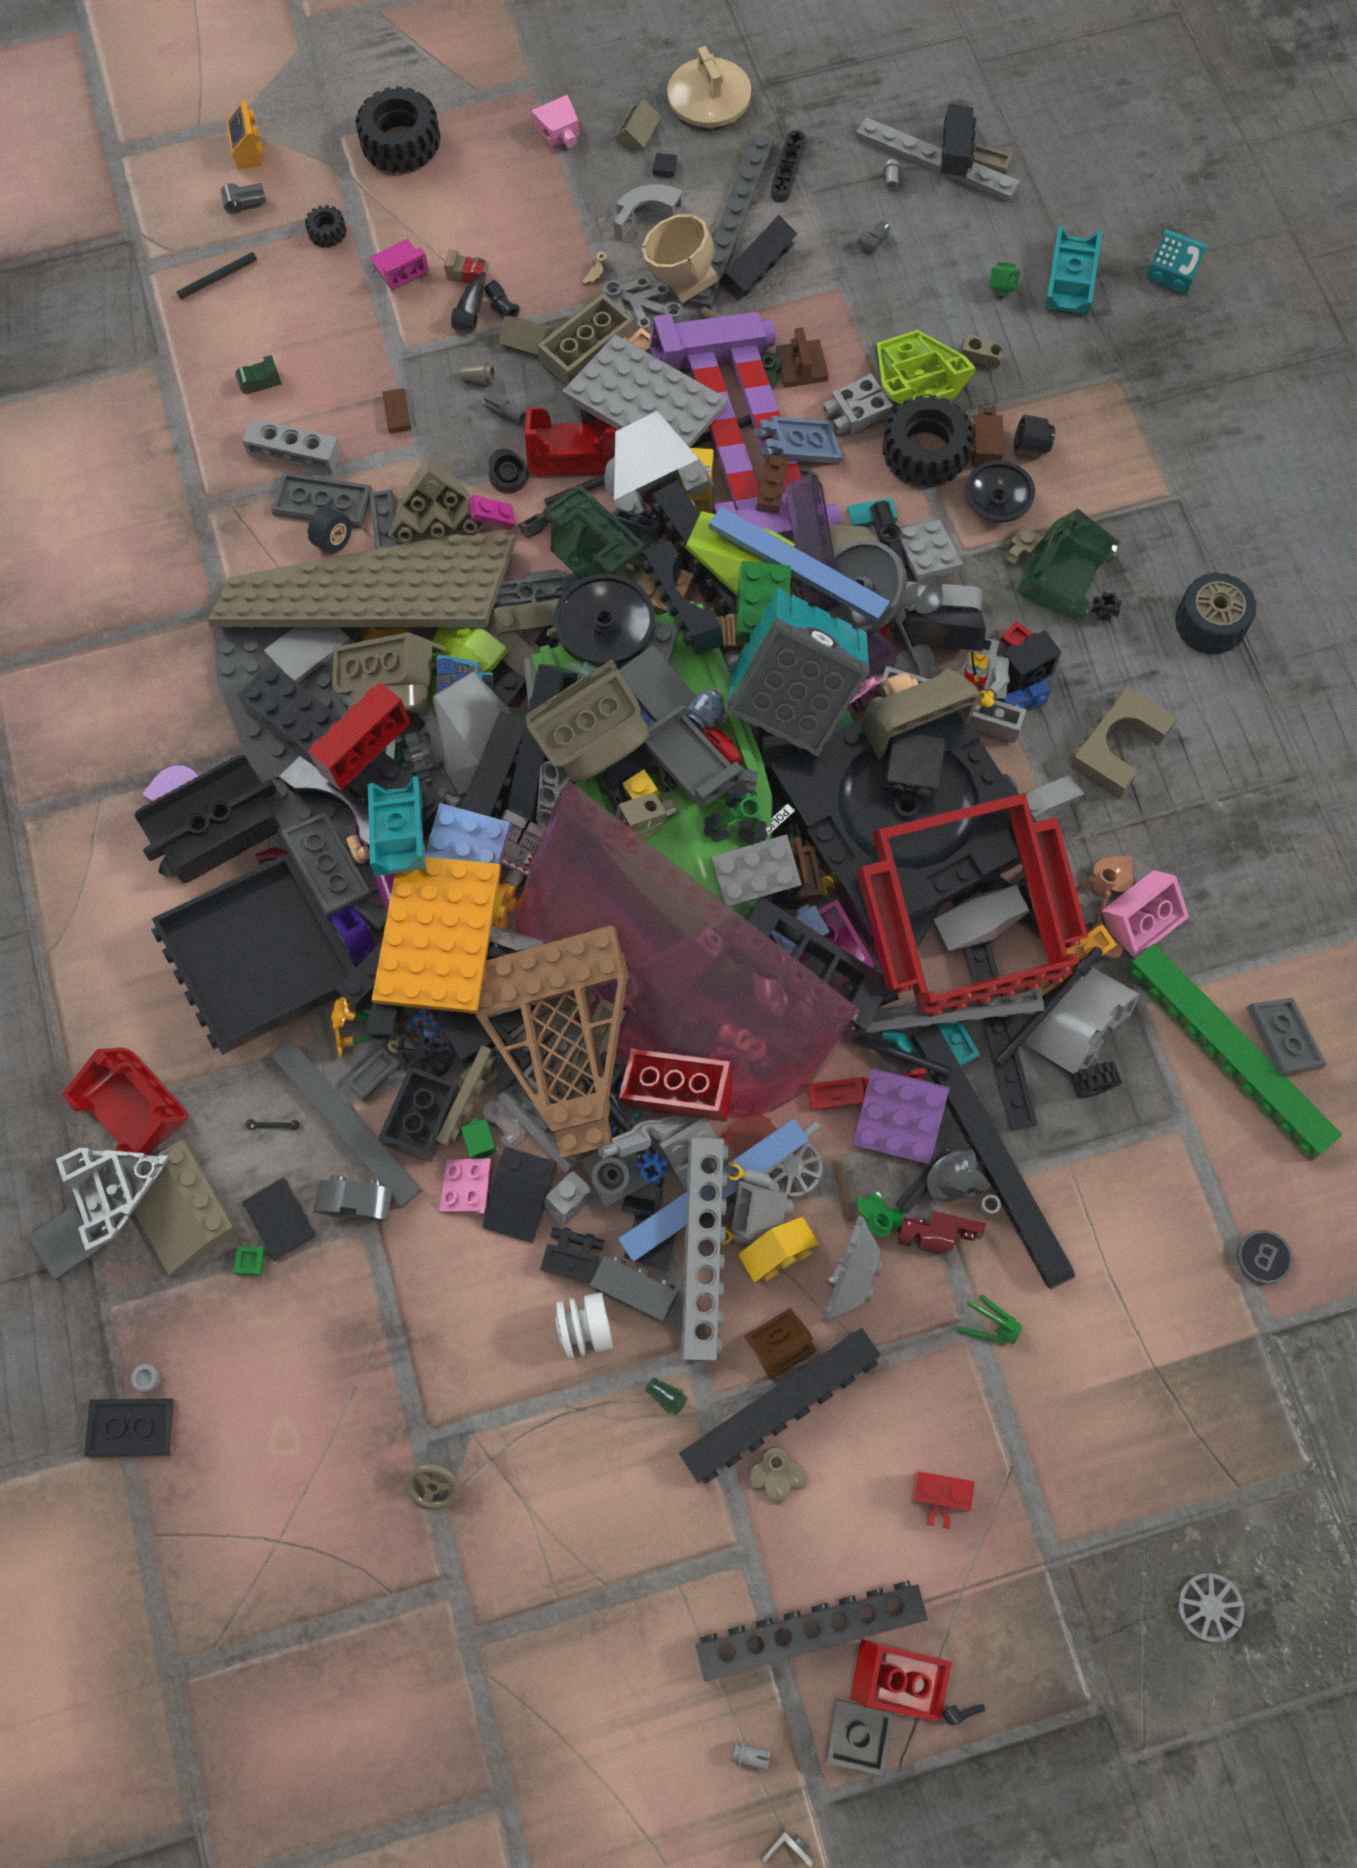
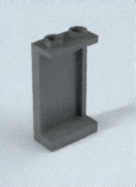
M683 704L676 709H669L663 718L657 722H650L648 724L649 737L642 745L700 809H703L741 782L743 768L737 762L731 765L686 716V707Z

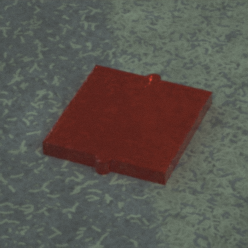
M753 1105L721 1135V1138L733 1149L734 1155H740L773 1133L777 1128L771 1123L770 1118H766Z

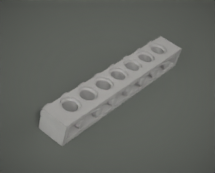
M689 1138L681 1358L684 1360H717V1354H721L722 1338L717 1337L718 1326H722L723 1311L718 1309L719 1298H723L724 1284L719 1281V1271L724 1270L725 1263L724 1254H720V1243H725V1227L721 1226V1215H726V1199H722V1188L727 1187V1172H723V1161L728 1159V1145H724V1139ZM705 1158H710L715 1164V1168L710 1174L703 1172L701 1168V1163ZM705 1185H709L714 1191V1195L709 1201L703 1200L700 1196L701 1188ZM705 1212L711 1214L713 1218V1223L709 1228H703L699 1223L700 1216ZM703 1240H708L712 1245L711 1252L706 1256L701 1255L698 1250V1246ZM702 1268H708L711 1272V1278L706 1283H700L697 1278L698 1271ZM706 1295L710 1299V1306L708 1309L700 1311L696 1306L697 1299L700 1296ZM702 1323L707 1324L709 1327L708 1335L705 1338H698L695 1334L696 1327Z

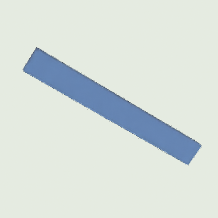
M722 506L709 522V529L771 564L791 565L792 576L875 623L878 622L890 603L889 600Z
M794 1118L730 1162H736L742 1170L747 1171V1169L763 1173L809 1140ZM728 1163L723 1166V1172L733 1175L737 1171L736 1167H731ZM727 1177V1187L722 1188V1199L737 1191L739 1181H744V1178L731 1180ZM705 1185L701 1188L700 1196L705 1201L711 1200L714 1191L712 1187ZM687 1191L618 1238L633 1262L686 1226Z

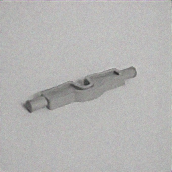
M670 1115L660 1120L643 1121L635 1125L632 1131L612 1138L611 1145L599 1149V1155L602 1159L615 1154L619 1157H624L631 1153L648 1149L651 1145L650 1136L663 1142L684 1130L690 1124L699 1121L700 1118Z

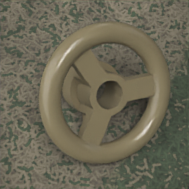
M422 1464L416 1466L409 1471L405 1478V1490L408 1496L415 1503L426 1508L441 1509L448 1507L456 1501L460 1493V1485L456 1476L450 1470L440 1465ZM415 1478L424 1485V1490L426 1491L424 1497L419 1495L414 1489L413 1481ZM451 1490L447 1498L432 1500L433 1495L439 1491Z

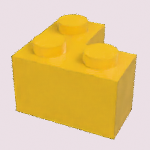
M800 1217L771 1228L740 1252L738 1256L754 1283L762 1279L769 1282L780 1275V1268L786 1269L797 1261L800 1263L813 1255L811 1250L818 1246L819 1243L804 1218Z

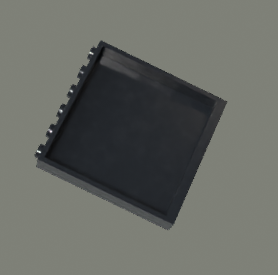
M290 853L152 918L155 927L151 931L158 943L163 941L166 948L162 952L169 964L174 962L177 970H174L173 973L180 985L185 983L188 991L184 992L190 1006L196 1004L200 1012L195 1015L201 1027H208L211 1034L207 1035V1038L213 1050L219 1048L222 1055L339 997L336 988L356 968L329 918L325 917Z

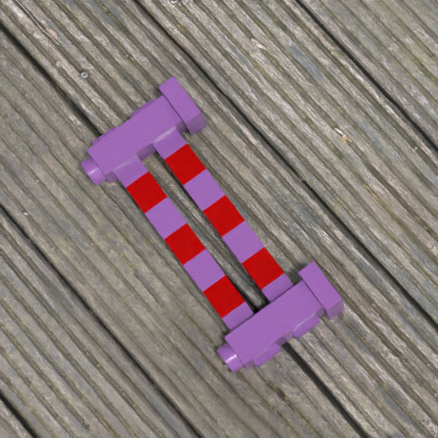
M758 311L674 323L671 314L653 316L649 343L652 356L678 371L679 369L689 368L692 379L728 399L727 406L708 428L732 501L714 504L712 514H716L722 506L756 526L777 532L791 540L795 545L804 535L826 525H841L840 512L835 503L825 505L822 496L809 498L799 467L794 460L788 461L780 512L773 513L756 510L759 486L718 364L732 362L754 429L761 428L760 420L769 421L772 416L781 417L760 357L763 354L764 348L774 347L776 333L773 321L771 319L761 320ZM773 435L758 438L760 447H767L765 440L774 439Z

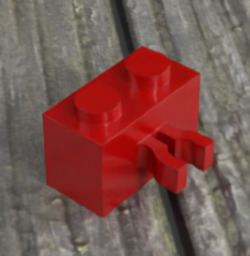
M918 1471L914 1475L911 1502L932 1506V1512L927 1519L928 1526H934V1518L938 1515L939 1507H941V1516L944 1519L943 1528L950 1529L949 1509L963 1512L971 1511L974 1481Z

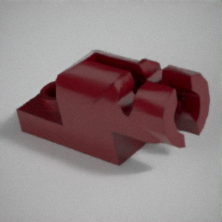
M937 1211L931 1213L929 1223H926L925 1219L903 1217L897 1243L911 1246L914 1238H917L919 1249L946 1254L953 1250L956 1233L960 1234V1237L963 1239L976 1241V1238L981 1239L984 1235L986 1223Z

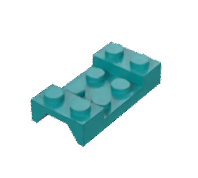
M1058 226L1045 301L1046 309L1089 315L1094 293L1102 232L1098 231L1088 238L1069 236L1063 226Z
M418 776L413 777L404 788L385 790L374 783L368 784L370 865L374 876L426 869L421 810L423 809V796Z

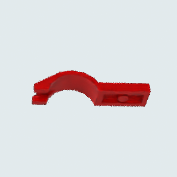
M926 1068L911 1070L903 1074V1076L923 1080V1076L927 1075ZM856 1077L809 1084L812 1110L820 1111L863 1105L869 1079Z

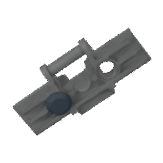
M560 569L530 572L525 576V579L502 582L494 605L495 608L540 602L543 599L549 598L559 599L572 584L585 577L601 574V571L594 570L567 574V571L562 572ZM528 590L530 591V596L524 597L519 592Z

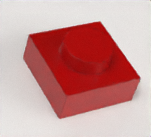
M1016 621L1001 636L1000 641L1007 647L1014 644L1019 645L1032 632Z

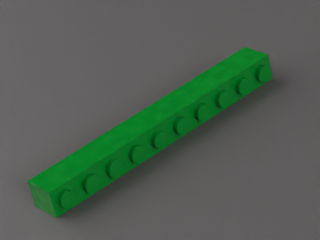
M1155 943L1132 961L1127 969L1132 980L1137 984H1141L1147 990L1149 997L1164 1007L1168 1017L1173 1021H1177L1191 1040H1196L1199 1043L1204 1054L1208 1058L1214 1059L1228 1078H1233L1240 1086L1241 1092L1246 1097L1252 1098L1259 1105V1110L1262 1114L1271 1118L1278 1125L1279 1131L1284 1136L1290 1137L1297 1144V1149L1302 1155L1309 1157L1313 1161L1343 1135L1285 1075L1279 1076L1275 1065Z

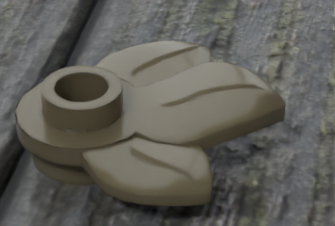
M778 1446L768 1448L762 1456V1461L756 1464L750 1472L751 1488L764 1487L768 1498L775 1504H780L784 1501L790 1487H805V1475L802 1467L797 1462L790 1460L788 1453ZM774 1457H779L781 1463L778 1466H773L771 1460Z

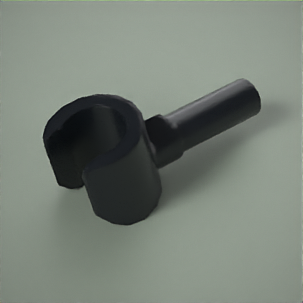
M956 1704L943 1711L942 1715L949 1725H958L969 1716L984 1712L985 1707L983 1704L960 1712Z

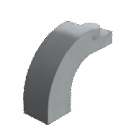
M652 184L635 188L626 193L617 202V215L613 220L615 238L623 241L632 225L642 217L659 216L668 219L679 214L683 208V191L667 185Z

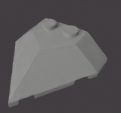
M78 1148L56 1159L63 1182L73 1188L84 1225L78 1227L85 1251L89 1252L114 1239L170 1159L169 1156H149L144 1153L112 1150L96 1151L89 1148Z
M858 1216L822 1322H832L861 1308L864 1301L870 1302L875 1286L870 1284L873 1276L879 1275L883 1261L879 1260L881 1251L864 1217Z

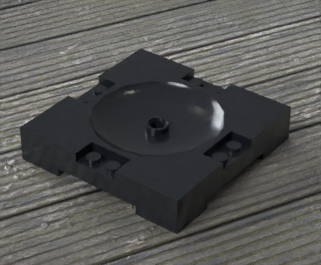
M958 711L905 732L945 738L939 786L936 793H931L930 796L918 795L916 791L912 790L897 792L885 786L892 737L889 739L883 758L878 759L861 726L863 719L839 732L834 730L827 743L823 745L819 756L810 753L806 749L799 748L769 765L767 776L769 783L783 806L785 807L788 804L795 810L789 816L791 819H795L810 846L815 847L816 856L829 877L833 880L836 889L843 898L844 907L868 946L874 943V938L856 868L880 862L872 832L1019 794L1009 777L1004 778L980 741L981 734L970 719V722L964 725ZM906 806L911 812H904L900 807ZM1008 809L889 839L910 923L913 919L991 877L999 876L1022 864ZM1031 813L1033 823L1037 822Z

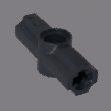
M886 501L876 502L869 507L876 535L881 543L887 545L899 556L905 569H908L909 564L900 539L901 530L895 523L890 504ZM884 535L892 536L893 540L886 539Z

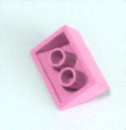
M1153 870L1101 910L1108 931L1134 958H1137L1153 943L1156 944L1189 918L1177 877Z

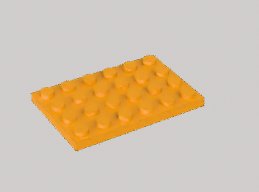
M426 857V869L395 873L372 995L373 1003L478 1013L501 872L500 864Z

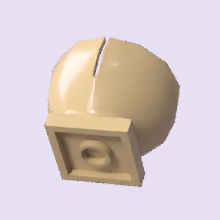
M677 214L659 222L647 234L642 245L647 269L655 279L664 285L670 286L681 303H684L720 280L716 271L711 266L715 249L710 229L705 221L696 215Z

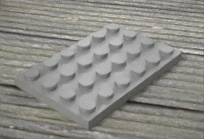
M617 335L611 338L562 391L563 398L618 430L658 411L689 447L695 443L728 403V399Z

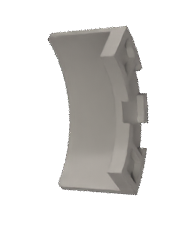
M1091 967L1092 970L1085 977H1081L1026 1039L1028 1047L1073 1074L1090 1066L1096 1053L1104 1043V1039L1101 1038L1107 1029L1113 1031L1123 1020L1131 1016L1140 996L1139 993Z

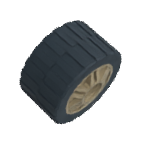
M1215 572L1196 578L1187 588L1176 611L1175 622L1177 632H1179L1181 639L1188 646L1199 652L1222 654L1234 649L1235 646L1241 643L1256 615L1257 603L1254 593L1245 582L1227 573Z

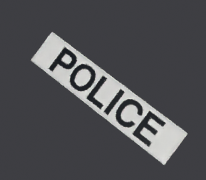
M788 804L771 819V826L765 829L768 835L795 811Z

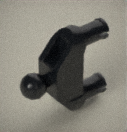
M639 746L633 752L606 768L602 776L601 789L609 795L615 813H617L619 802L627 801L622 789V783L642 770H645L648 775L656 774L662 792H669L666 784L667 781L672 790L677 787L675 780L643 746Z

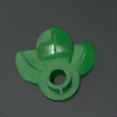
M879 1192L873 1193L868 1199L862 1196L857 1197L858 1211L866 1220L871 1233L875 1236L886 1237L891 1230L898 1229L901 1226L903 1219L902 1211L896 1208L887 1210Z

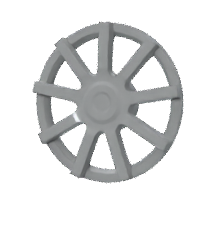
M806 1142L797 1156H794L792 1153L782 1164L775 1168L781 1169L782 1173L773 1180L777 1183L785 1176L788 1178L786 1191L779 1188L787 1196L796 1197L807 1194L815 1188L821 1178V1156L809 1142ZM808 1148L815 1157L802 1161L801 1157ZM817 1162V1173L804 1168L805 1165ZM801 1174H806L815 1178L814 1182L808 1188L804 1183ZM793 1179L798 1180L803 1189L802 1191L791 1192Z
M1205 1573L1191 1578L1184 1585L1179 1596V1612L1187 1629L1196 1637L1210 1642L1225 1641L1232 1637L1242 1626L1245 1605L1239 1591L1231 1581L1217 1574ZM1208 1579V1594L1205 1595L1195 1582ZM1214 1579L1225 1584L1218 1595H1214ZM1190 1586L1200 1596L1201 1599L1199 1601L1185 1598V1594ZM1231 1590L1236 1598V1602L1223 1603V1597ZM1184 1604L1197 1606L1199 1612L1186 1618ZM1238 1607L1237 1620L1226 1614L1224 1609ZM1203 1616L1205 1621L1200 1633L1190 1623ZM1221 1617L1234 1625L1227 1633H1224ZM1211 1621L1215 1622L1219 1636H1207Z

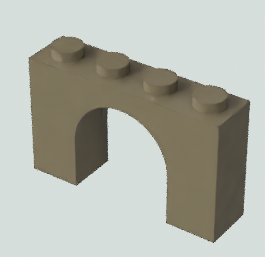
M1129 686L1123 693L1118 692L1111 702L1112 708L1109 711L1105 709L1098 719L1100 724L1097 728L1092 726L1084 739L1087 741L1083 746L1079 744L1071 755L1074 759L1070 766L1119 799L1133 782L1138 770L1116 757L1109 750L1106 743V735L1113 730L1126 728L1134 730L1155 744L1160 745L1178 718Z

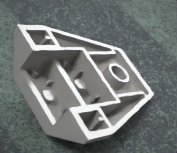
M475 672L469 673L433 696L445 773L456 795L468 791L500 710L508 708Z

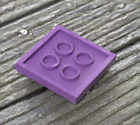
M872 1068L853 1145L930 1164L949 1087Z

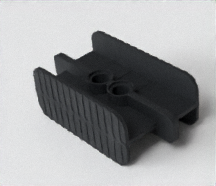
M245 755L232 757L230 760L193 778V780L173 789L162 797H158L136 811L134 816L151 843L143 849V852L149 861L165 854L180 881L190 882L278 832L277 829L280 828L279 823L264 800L275 794L277 789L272 780L261 783ZM223 810L227 811V814L224 817H216L218 812ZM198 823H205L202 829L194 830Z

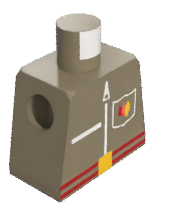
M650 793L618 804L613 828L625 849L660 832L663 829L666 816L676 812L674 802L670 798L660 802L655 793Z

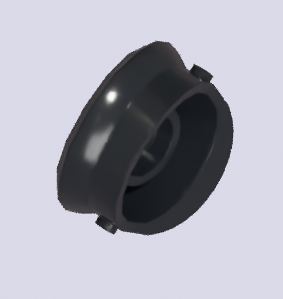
M501 448L494 451L490 456L489 480L496 489L505 493H513L521 490L527 484L529 470L524 459H521L515 452Z

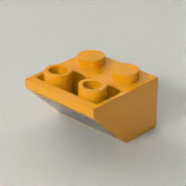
M242 101L226 121L231 152L237 170L262 165L261 156L264 155L262 143L258 142V139H261L258 125L254 126V123H256L253 109L249 110L247 101Z

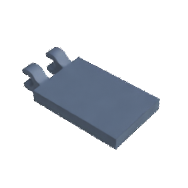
M772 416L769 421L760 420L761 428L754 429L757 438H765L769 435H773L774 438L766 439L767 447L760 448L763 457H766V454H779L780 457H787L789 460L836 464H839L843 459L831 421Z

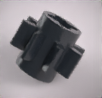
M1103 591L1101 597H1094L1092 602L1094 605L1091 612L1096 614L1097 620L1101 619L1110 622L1112 615L1115 617L1119 616L1122 600H1118L1115 592L1106 593Z

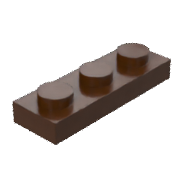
M766 454L756 510L773 513L780 512L789 458Z

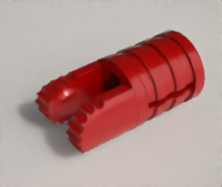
M715 725L713 728L706 727L702 731V734L731 765L735 762L741 765L742 755L732 744L733 740L727 737L720 728H717Z

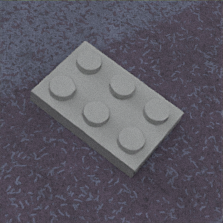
M940 520L900 529V539L917 582L933 575H940L941 577L963 571V563Z
M787 834L712 856L726 907L802 885Z

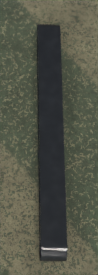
M933 1024L912 1034L911 1039L919 1056L952 1068L949 1077L929 1070L928 1072L935 1084L949 1087L946 1105L970 1149L974 1151L981 1169L999 1198L1003 1209L1045 1285L1049 1289H1053L1075 1278V1273L939 1027Z

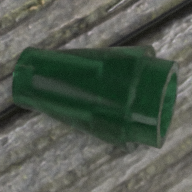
M655 1377L650 1380L645 1389L667 1414L672 1413L675 1416L682 1410L688 1399L683 1394V1390L664 1383Z

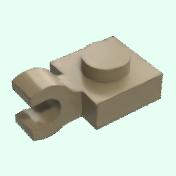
M1023 525L1010 542L1011 550L1008 553L1010 556L1006 561L1015 565L1022 555L1029 558L1039 546L1043 537Z

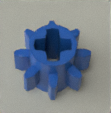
M658 1150L652 1154L645 1151L643 1155L644 1160L638 1159L636 1166L641 1168L637 1173V1177H643L647 1185L653 1181L660 1184L661 1175L667 1176L669 1172L668 1168L663 1167L667 1164L668 1158L662 1159ZM650 1165L656 1166L655 1169H649Z

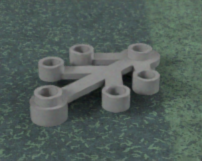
M644 276L622 285L616 280H611L603 287L602 293L630 317L631 314L625 309L622 300L631 304L638 320V330L641 327L647 332L651 329V321L646 317L643 308L661 315L671 314L674 323H677L682 317V307L679 303L670 302L664 306L648 300L654 297L659 299L668 298L669 287L659 284L657 287L649 289V280ZM636 289L639 291V293L636 294L628 293Z

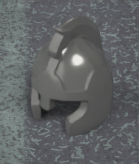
M972 1149L965 1152L960 1150L949 1153L932 1166L927 1177V1187L932 1198L936 1196L940 1199H947V1197L965 1199L975 1196L974 1191L968 1192L970 1188H976L980 1191L990 1188L987 1179L976 1169L977 1160Z

